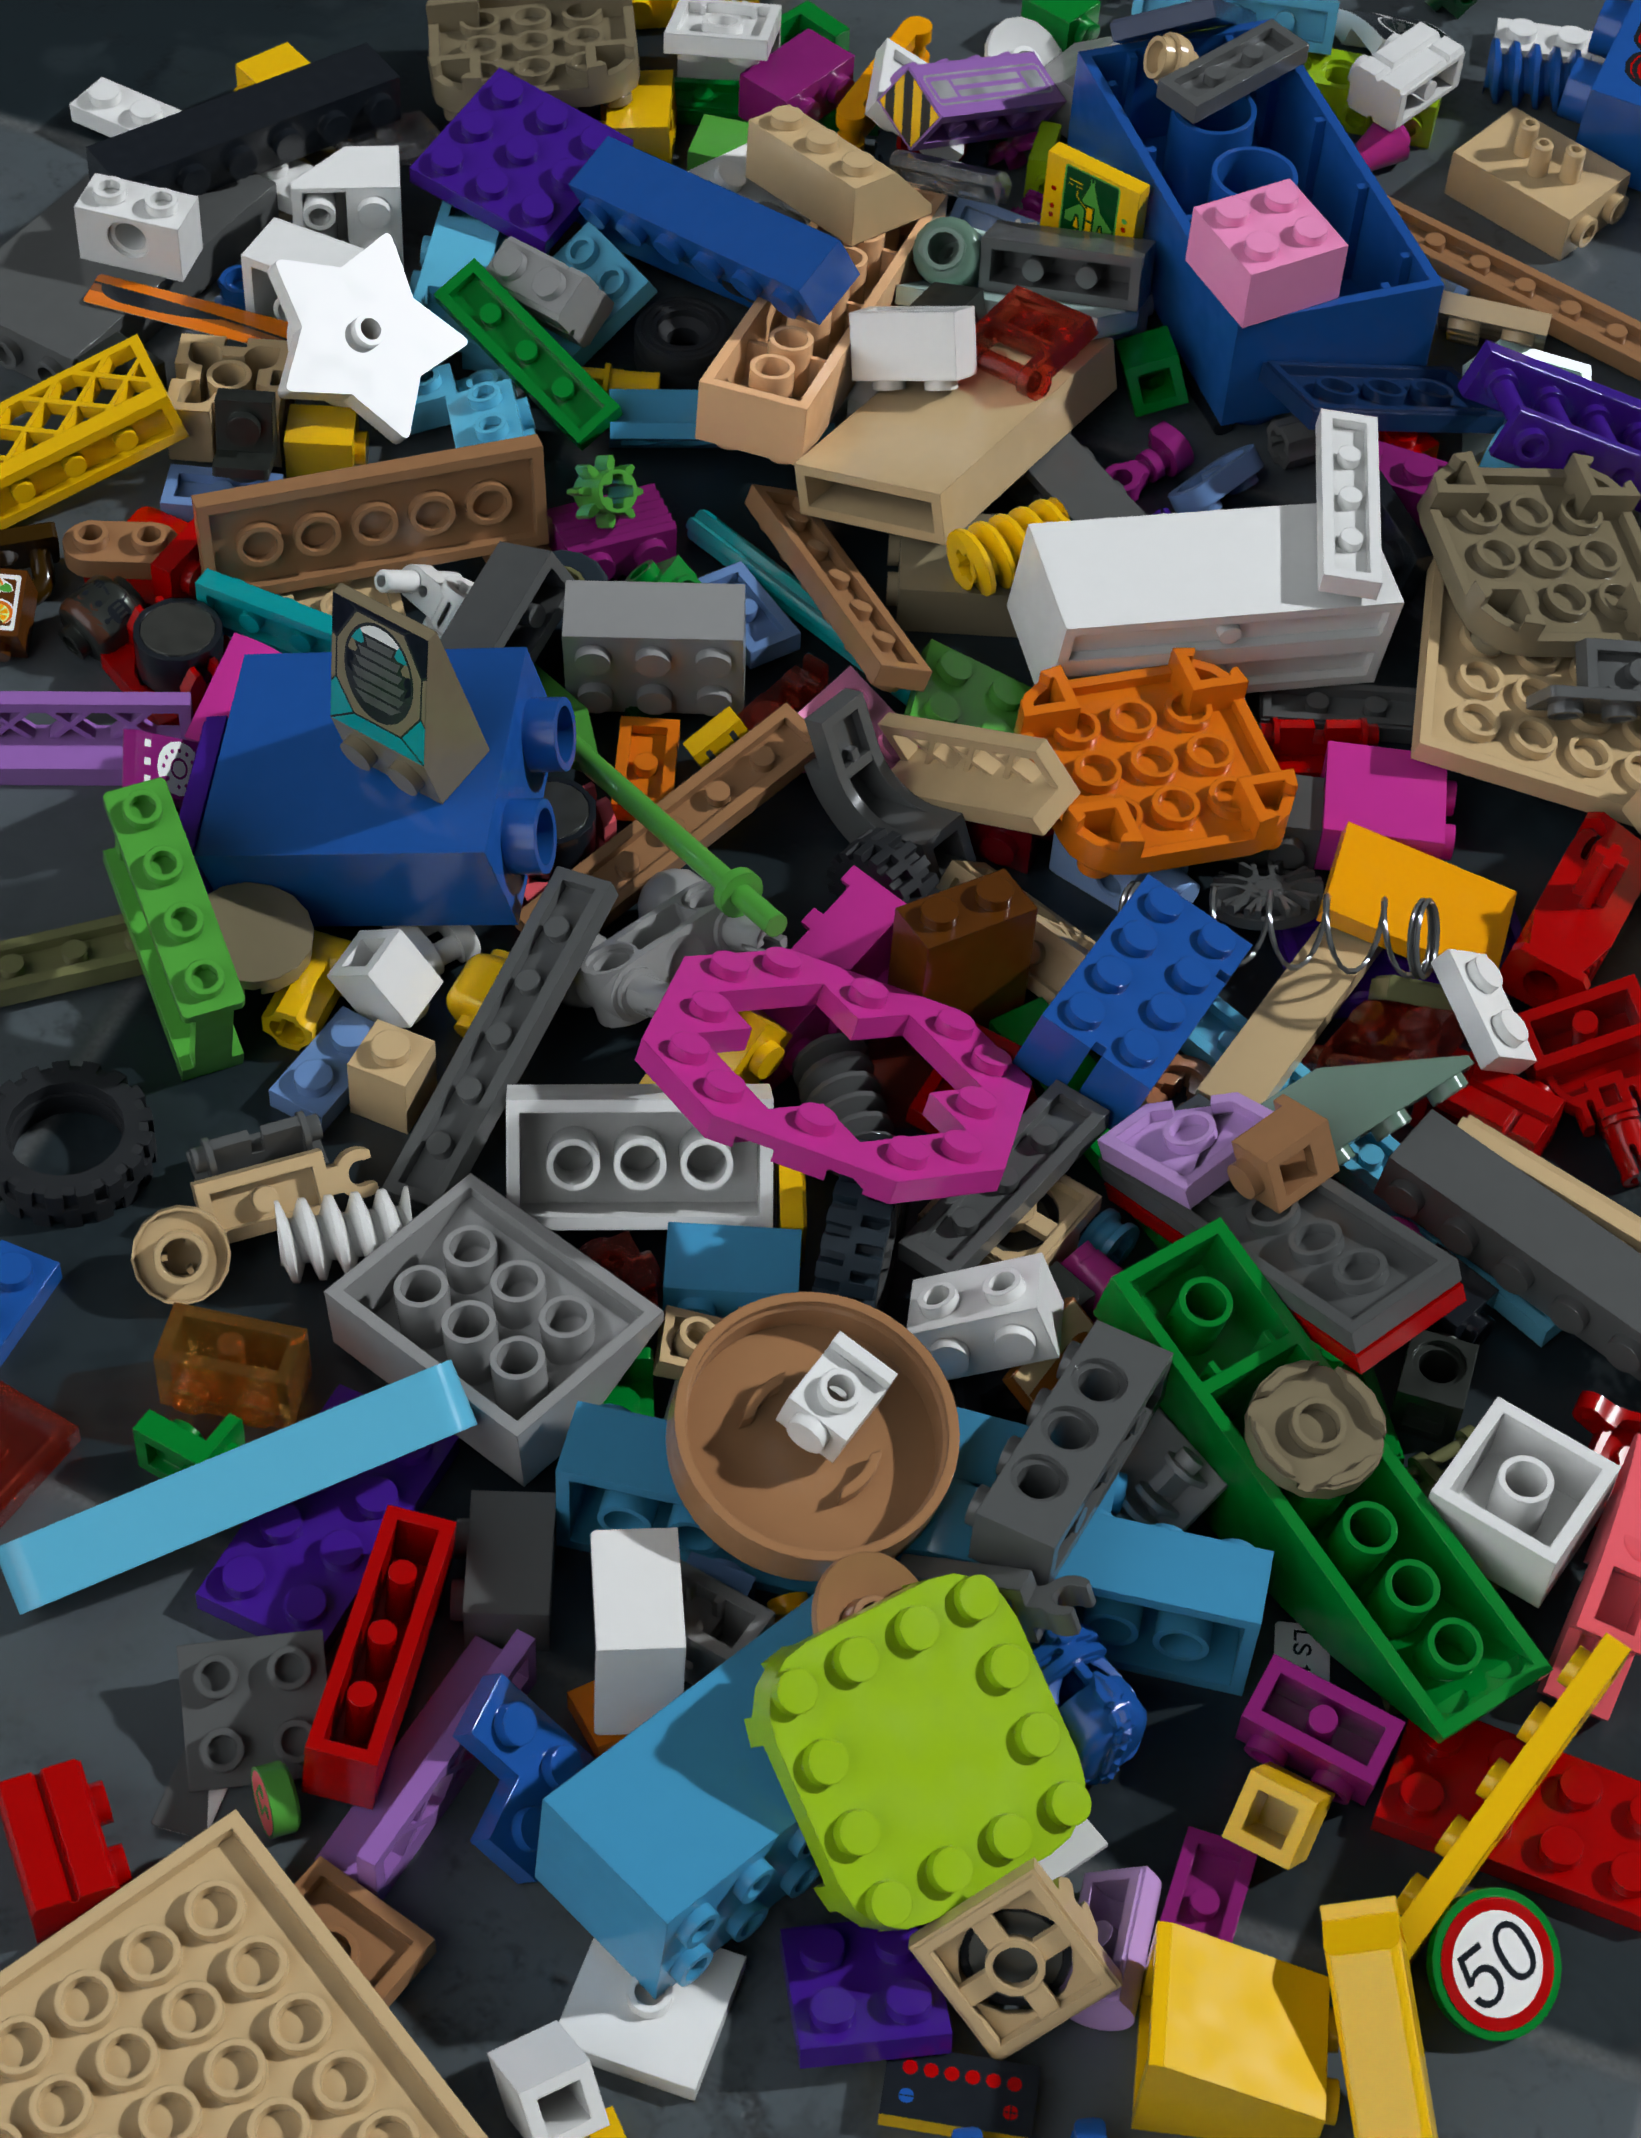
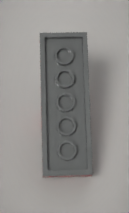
M1198 1093L1174 1110L1211 1106L1210 1100ZM1102 1158L1098 1160L1102 1178L1106 1182L1104 1185L1108 1199L1171 1243L1221 1217L1309 1338L1359 1374L1369 1370L1466 1301L1464 1286L1460 1282L1462 1277L1457 1258L1332 1178L1326 1180L1280 1214L1254 1198L1250 1200L1243 1197L1234 1188L1230 1180L1193 1208L1188 1209L1104 1161Z

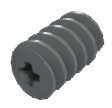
M844 1033L823 1035L809 1042L797 1054L792 1063V1077L798 1087V1096L801 1103H824L826 1107L835 1112L841 1123L856 1138L874 1141L895 1137L893 1134V1121L887 1115V1103L880 1094V1082L874 1075L875 1067L869 1055L865 1054L868 1049L865 1041H851ZM827 1170L828 1172H830V1173H832V1174H834V1175H836V1176H839V1173H836V1172L831 1171V1170Z

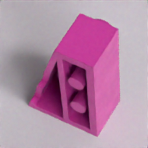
M853 865L841 878V882L846 886V890L824 914L813 908L804 917L801 924L808 931L791 949L887 984L895 908L907 903ZM817 1005L763 1009V1012L793 1034V1036L784 1048L785 1055L779 1067L773 1074L761 1081L765 1084H770L771 1089L774 1090L792 1075V1063L797 1054L809 1042L823 1035L843 1032Z

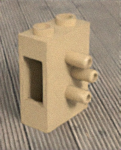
M1514 107L1453 152L1444 193L1561 261L1577 247H1585L1594 235L1607 224L1613 225L1622 217L1629 202L1626 191L1631 173Z

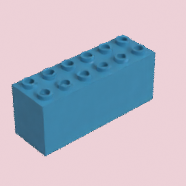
M814 1595L543 1798L535 1878L632 1977L639 1981V1984L655 2000L665 1993V1990L671 1985L673 1986L678 1983L681 1987H685L695 1981L707 1969L715 1951L732 1938L736 1942H741L748 1938L763 1923L768 1914V1909L786 1894L790 1898L798 1897L814 1883L820 1874L764 1746L750 1747L744 1722L745 1718L752 1717L755 1687L765 1670L761 1663L781 1647L795 1644L813 1635L811 1609Z

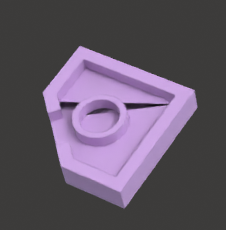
M1238 1092L1211 1095V1106L1174 1110L1172 1101L1148 1103L1102 1135L1097 1141L1104 1161L1184 1207L1191 1209L1230 1180L1227 1167L1236 1161L1231 1141L1274 1111Z

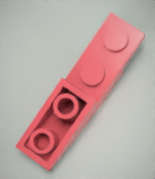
M1641 1434L1634 1435L1583 1563L1588 1564L1548 1662L1554 1670L1548 1676L1541 1679L1537 1689L1538 1693L1557 1701L1566 1689V1687L1557 1682V1679L1575 1651L1582 1645L1590 1652H1593L1607 1632L1629 1647L1631 1651L1621 1672L1590 1714V1716L1601 1721H1609L1634 1656L1641 1655Z

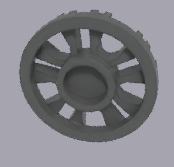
M1266 859V868L1257 869L1255 860L1249 861V865L1241 862L1239 863L1237 873L1230 874L1219 871L1218 875L1213 877V883L1210 884V889L1214 885L1218 888L1216 917L1219 920L1235 927L1259 931L1262 930L1265 920L1266 894L1269 889H1272L1274 892L1272 910L1274 930L1297 927L1315 919L1324 894L1322 878L1320 876L1315 877L1314 870H1308V867L1305 865L1295 871L1283 869V860H1277L1273 864L1272 860Z

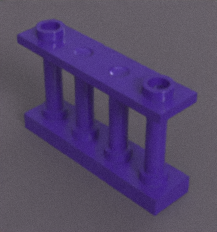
M1485 341L1457 386L1462 397L1501 411L1507 421L1488 450L1491 457L1521 468L1564 469L1573 453L1593 456L1594 460L1590 468L1609 476L1621 487L1631 480L1641 494L1640 399L1491 341ZM1641 498L1634 508L1635 511L1641 512Z

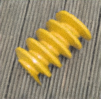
M1049 497L1048 500L1038 499L1029 504L1028 507L1019 506L1009 511L1008 515L999 513L991 517L988 522L977 521L968 527V530L958 528L950 532L946 541L947 556L955 581L966 591H970L973 584H975L980 593L986 597L996 592V579L1003 588L1010 589L1028 524L1071 521L1064 505L1055 497Z

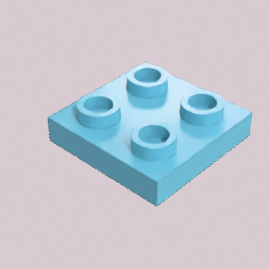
M589 222L553 258L565 263L569 268L573 267L587 274L599 286V289L604 291L614 302L613 310L590 345H587L585 348L544 328L581 367L658 292L637 268Z

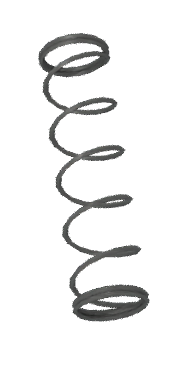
M1131 881L1124 888L1117 914L1142 881ZM1214 885L1210 889L1209 915L1216 919L1218 888ZM1269 889L1266 894V915L1260 936L1249 956L1243 959L1238 966L1242 967L1253 959L1260 949L1268 930L1273 950L1281 964L1290 971H1298L1312 959L1325 931L1331 956L1337 966L1346 974H1356L1368 964L1374 955L1383 932L1388 957L1395 970L1404 978L1427 979L1434 970L1430 962L1438 956L1440 918L1438 908L1432 898H1420L1414 905L1407 934V960L1410 972H1405L1399 967L1391 947L1387 921L1388 898L1384 896L1381 899L1378 927L1367 956L1358 967L1347 968L1341 963L1334 947L1329 918L1331 895L1327 892L1323 897L1321 924L1311 951L1301 963L1289 964L1280 953L1275 938L1272 919L1274 892L1272 889ZM1426 909L1428 924L1425 959L1420 963V930Z

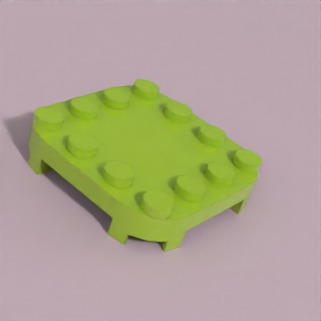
M951 1573L903 1585V1589L795 1644L781 1647L761 1663L765 1670L755 1687L752 1717L744 1719L750 1747L764 1746L822 1877L823 1882L813 1887L814 1891L829 1912H839L860 1927L878 1929L879 1931L907 1930L930 1923L1033 1857L1039 1862L1050 1856L1072 1836L1075 1827L1082 1824L1090 1814L1091 1797L1085 1788L1086 1782L1075 1745L1018 1617L999 1592L994 1581L985 1575L966 1576Z

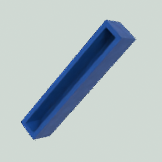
M607 136L568 184L581 203L578 208L579 212L593 226L599 229L609 226L617 230L628 242L638 247L645 243L655 248L660 255L673 264H679L681 261L692 265L703 277L712 282L722 279L732 284L739 293L750 300L755 301L758 297L771 302L779 312L791 319H795L799 315L820 325L860 275L839 239L610 136Z

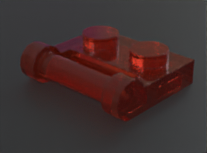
M1017 285L975 324L977 371H984L1016 387V391L1020 395L1037 401L1045 397L1049 392L1052 378L1099 333L1091 316ZM999 342L1032 358L1023 365L990 349Z
M1364 1000L1350 1013L1349 1018L1324 1045L1314 1044L1303 1058L1302 1064L1310 1071H1313L1316 1068L1450 1057L1466 1037L1453 1010Z

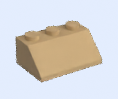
M790 104L777 106L770 112L749 119L745 177L849 246H854L931 214L932 204L898 173L876 160L871 154L863 152L849 143L835 131L813 120L799 108Z

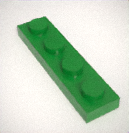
M475 258L433 294L437 303L581 451L610 427V422H616L623 415L621 407Z

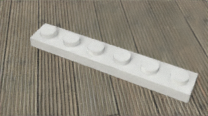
M104 77L97 80L69 104L73 122L110 138L182 111ZM296 159L259 173V175L276 182L278 210L292 215L290 182L314 166Z

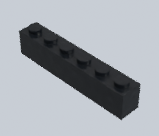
M366 42L86 147L89 180L92 179L95 173L200 196L253 174L265 172L401 120L400 76Z

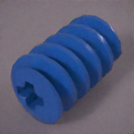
M1493 38L1490 45L1482 93L1485 88H1489L1492 104H1498L1505 91H1510L1513 107H1518L1525 94H1530L1532 109L1538 110L1545 97L1548 96L1550 97L1552 112L1557 113L1572 68L1579 56L1582 57L1581 50L1573 49L1567 61L1563 62L1561 48L1553 46L1546 60H1544L1540 44L1533 43L1526 57H1523L1519 41L1513 40L1506 54H1502L1500 39Z

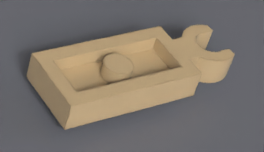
M361 1146L346 1148L337 1155L332 1164L328 1165L325 1164L322 1150L315 1148L190 1182L196 1207L215 1217L226 1231L229 1244L277 1231L274 1201L276 1200L280 1203L286 1217L292 1218L297 1198L304 1197L313 1214L319 1215L324 1195L331 1194L333 1196L340 1193L350 1195L351 1192L358 1191L362 1198H367L374 1195L377 1189H379L378 1182L374 1180L355 1184L349 1178V1169L353 1163L371 1158L370 1150Z

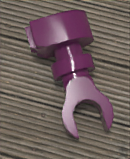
M1162 421L1150 429L1148 434L1149 449L1147 448L1136 455L1135 460L1116 463L1105 469L1114 480L1125 485L1123 487L1134 502L1139 499L1140 493L1149 482L1155 483L1164 477L1165 474L1173 477L1191 466L1194 462L1193 450L1186 437L1166 421Z

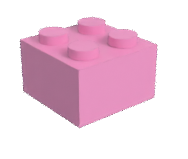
M1289 178L1193 207L1185 261L1240 327L1245 328L1338 299L1349 245Z

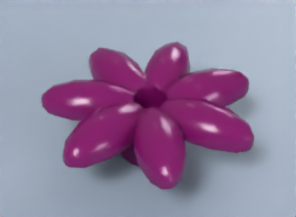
M1038 131L1014 137L1011 143L1009 141H999L995 148L989 149L987 167L1005 159L1009 170L1026 164L1027 158L1024 151L1032 149Z

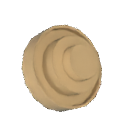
M175 1205L158 1210L142 1223L133 1239L131 1263L137 1281L149 1295L166 1304L185 1306L205 1300L220 1288L229 1272L231 1249L226 1231L214 1216L198 1207Z

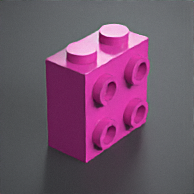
M1328 741L1320 776L1325 778L1322 832L1314 869L1331 870L1340 835L1348 821L1440 860L1451 861L1455 844L1456 826L1446 824V816L1452 817L1454 812L1457 781L1447 780V769L1411 759L1410 750Z

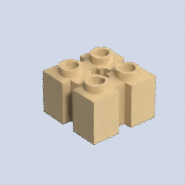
M181 333L175 359L176 378H171L168 395L189 437L168 447L171 460L213 462L217 450L214 399L218 388L275 392L277 454L273 467H282L290 404H295L296 400L283 399L278 395L279 384L289 352L287 341L248 338L247 347L227 346L226 336Z

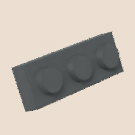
M1271 18L1190 62L1189 65L1158 80L1156 98L1195 124L1306 63L1310 44Z

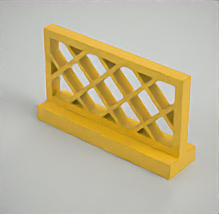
M138 334L0 402V441H15L7 455H0V530L6 529L189 437ZM137 358L127 375L112 374L116 367ZM76 387H84L76 401L62 400L66 392ZM102 389L116 390L109 404L94 403ZM26 412L33 413L25 426L11 425L16 417ZM51 415L66 416L58 430L44 428Z

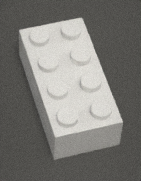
M657 1084L507 1085L506 1198L548 1229L668 1230V1222L773 1228V1162H771L774 1150L751 1141L734 1143L733 1147H729L704 1138ZM746 1084L768 1109L774 1108V1098L770 1084Z

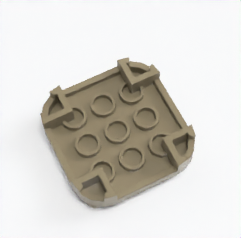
M427 0L426 12L429 36V57L427 59L432 95L436 104L444 108V116L450 122L499 67L576 109L578 107L599 104L610 108H620L630 104L632 101V90L638 85L640 78L632 0Z
M1472 451L1454 453L1449 463L1435 472L1417 504L1420 524L1455 610L1467 629L1472 632L1471 642L1478 651L1490 656L1499 655L1504 652L1525 657H1576L1575 643L1585 638L1641 641V530L1633 515V510L1639 502L1641 494L1631 480L1621 487L1609 476L1590 468L1594 460L1593 456L1576 453L1572 454L1564 469L1478 467Z

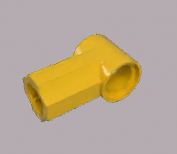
M314 930L310 964L297 981L275 992L261 1017L263 1031L270 1034L277 1041L278 1045L299 1051L302 1047L308 1046L322 1030L340 996L343 997L327 978V974L352 941Z

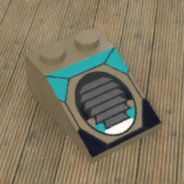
M340 583L333 591L330 715L343 740L340 748L344 755L357 767L366 771L373 767L388 775L391 781L405 793L415 796L420 792L432 800L443 804L486 756L490 749L436 631Z

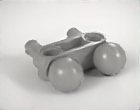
M670 868L657 872L643 886L638 899L639 919L608 939L598 933L561 1003L575 1008L593 1007L598 1022L605 1027L620 1028L630 1026L654 1016L684 956L709 955L721 950L737 953L765 951L770 947L787 948V936L780 934L777 937H770L745 915L738 918L726 916L716 907L713 899L715 888L706 880H703L691 870Z

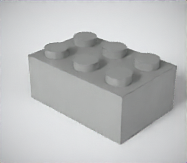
M566 580L562 626L565 689L586 706L589 713L625 712V708L637 706L642 712L651 715L687 713L716 716L723 709L730 706L736 715H744L746 668L745 584Z

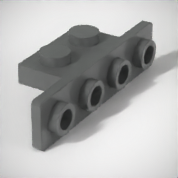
M1585 638L1576 642L1577 686L1550 685L1526 697V709L1547 711V717L1552 720L1578 719L1583 717L1584 713L1601 714V721L1604 723L1635 721L1638 719V716H1641V641Z

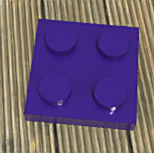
M853 1921L780 1929V1953L800 2069L952 2053L953 2033L945 1995L908 1948L909 1936L927 1924L907 1930L879 1931L878 1929L860 1927Z

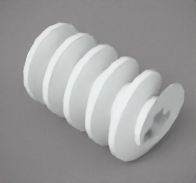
M408 1186L403 1187L398 1206H394L386 1189H377L372 1209H367L358 1191L351 1192L345 1212L340 1211L331 1194L324 1195L319 1215L313 1214L304 1197L297 1198L292 1218H287L280 1203L277 1200L274 1201L281 1266L285 1267L293 1284L301 1282L306 1263L312 1264L320 1281L327 1280L332 1260H338L346 1274L357 1265L359 1257L364 1256L366 1258L412 1221Z

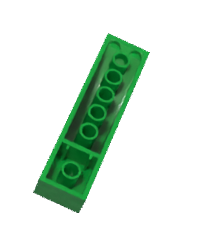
M1221 1217L1110 1278L1093 1311L1094 1315L1103 1323L1173 1352L1165 1396L1159 1406L1228 1485L1227 1489L1201 1514L1202 1519L1220 1540L1228 1538L1240 1539L1252 1544L1256 1548L1274 1551L1267 1592L1333 1658L1438 1744L1548 1676L1554 1670L1385 1440L1384 1452L1379 1465L1372 1475L1353 1492L1332 1499L1300 1497L1277 1486L1257 1467L1245 1442L1244 1416L1259 1384L1278 1367L1300 1360L1320 1361L1317 1366L1329 1368L1331 1366Z

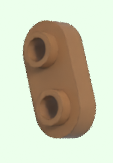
M83 521L69 528L63 536L62 545L65 564L74 574L87 578L103 575L111 579L121 576L124 579L152 580L150 564L177 536V533L171 527L156 522Z

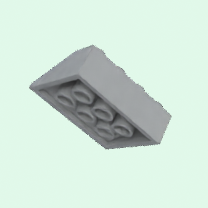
M472 1173L467 1175L324 1291L333 1342L388 1384L451 1359L478 1423L455 1435L522 1486H526L560 1456L577 1401L596 1405L603 1404L664 1321V1311Z

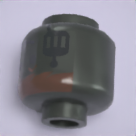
M95 575L60 605L59 615L64 628L59 631V637L65 646L79 659H83L89 654L94 659L101 661L100 654H111L129 642L126 626L135 606L141 605L145 609L147 605L137 590L121 576L111 579L107 576Z

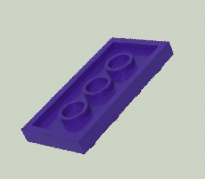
M339 1384L319 1413L364 1394ZM451 1435L245 1521L195 1593L197 1609L255 1636L322 1629L326 1658L347 1625L387 1505L421 1512L459 1454V1437Z

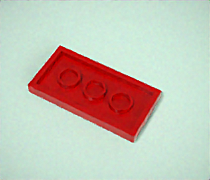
M1408 1720L1370 1829L1439 1855L1434 1849L1453 1820L1460 1814L1468 1821H1471L1485 1802L1483 1798L1476 1794V1791L1495 1762L1501 1757L1512 1764L1526 1743L1517 1738L1516 1734L1477 1720L1438 1744L1417 1725ZM1563 1752L1478 1871L1641 1932V1781Z

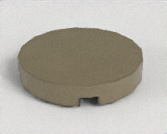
M252 882L222 886L208 894L244 994L245 989H261V994L277 992L299 979L311 961L314 928L308 911L293 895L272 885Z
M1300 1360L1278 1367L1259 1384L1244 1416L1245 1442L1257 1467L1277 1486L1304 1498L1332 1499L1353 1492L1372 1475L1379 1465L1383 1454L1384 1437L1387 1434L1386 1417L1374 1392L1354 1373L1339 1366L1335 1370L1326 1366H1317L1320 1361Z

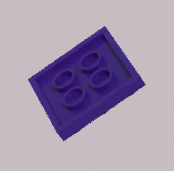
M499 67L409 167V182L508 237L512 236L547 254L581 215L578 209L581 203L568 184L607 136L632 147L633 139Z

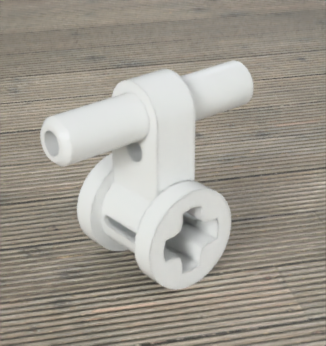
M409 564L402 570L381 569L374 578L375 587L379 592L402 593L426 615L422 624L436 631L439 638L442 637L474 582L463 578L457 571H438L433 566L426 564Z

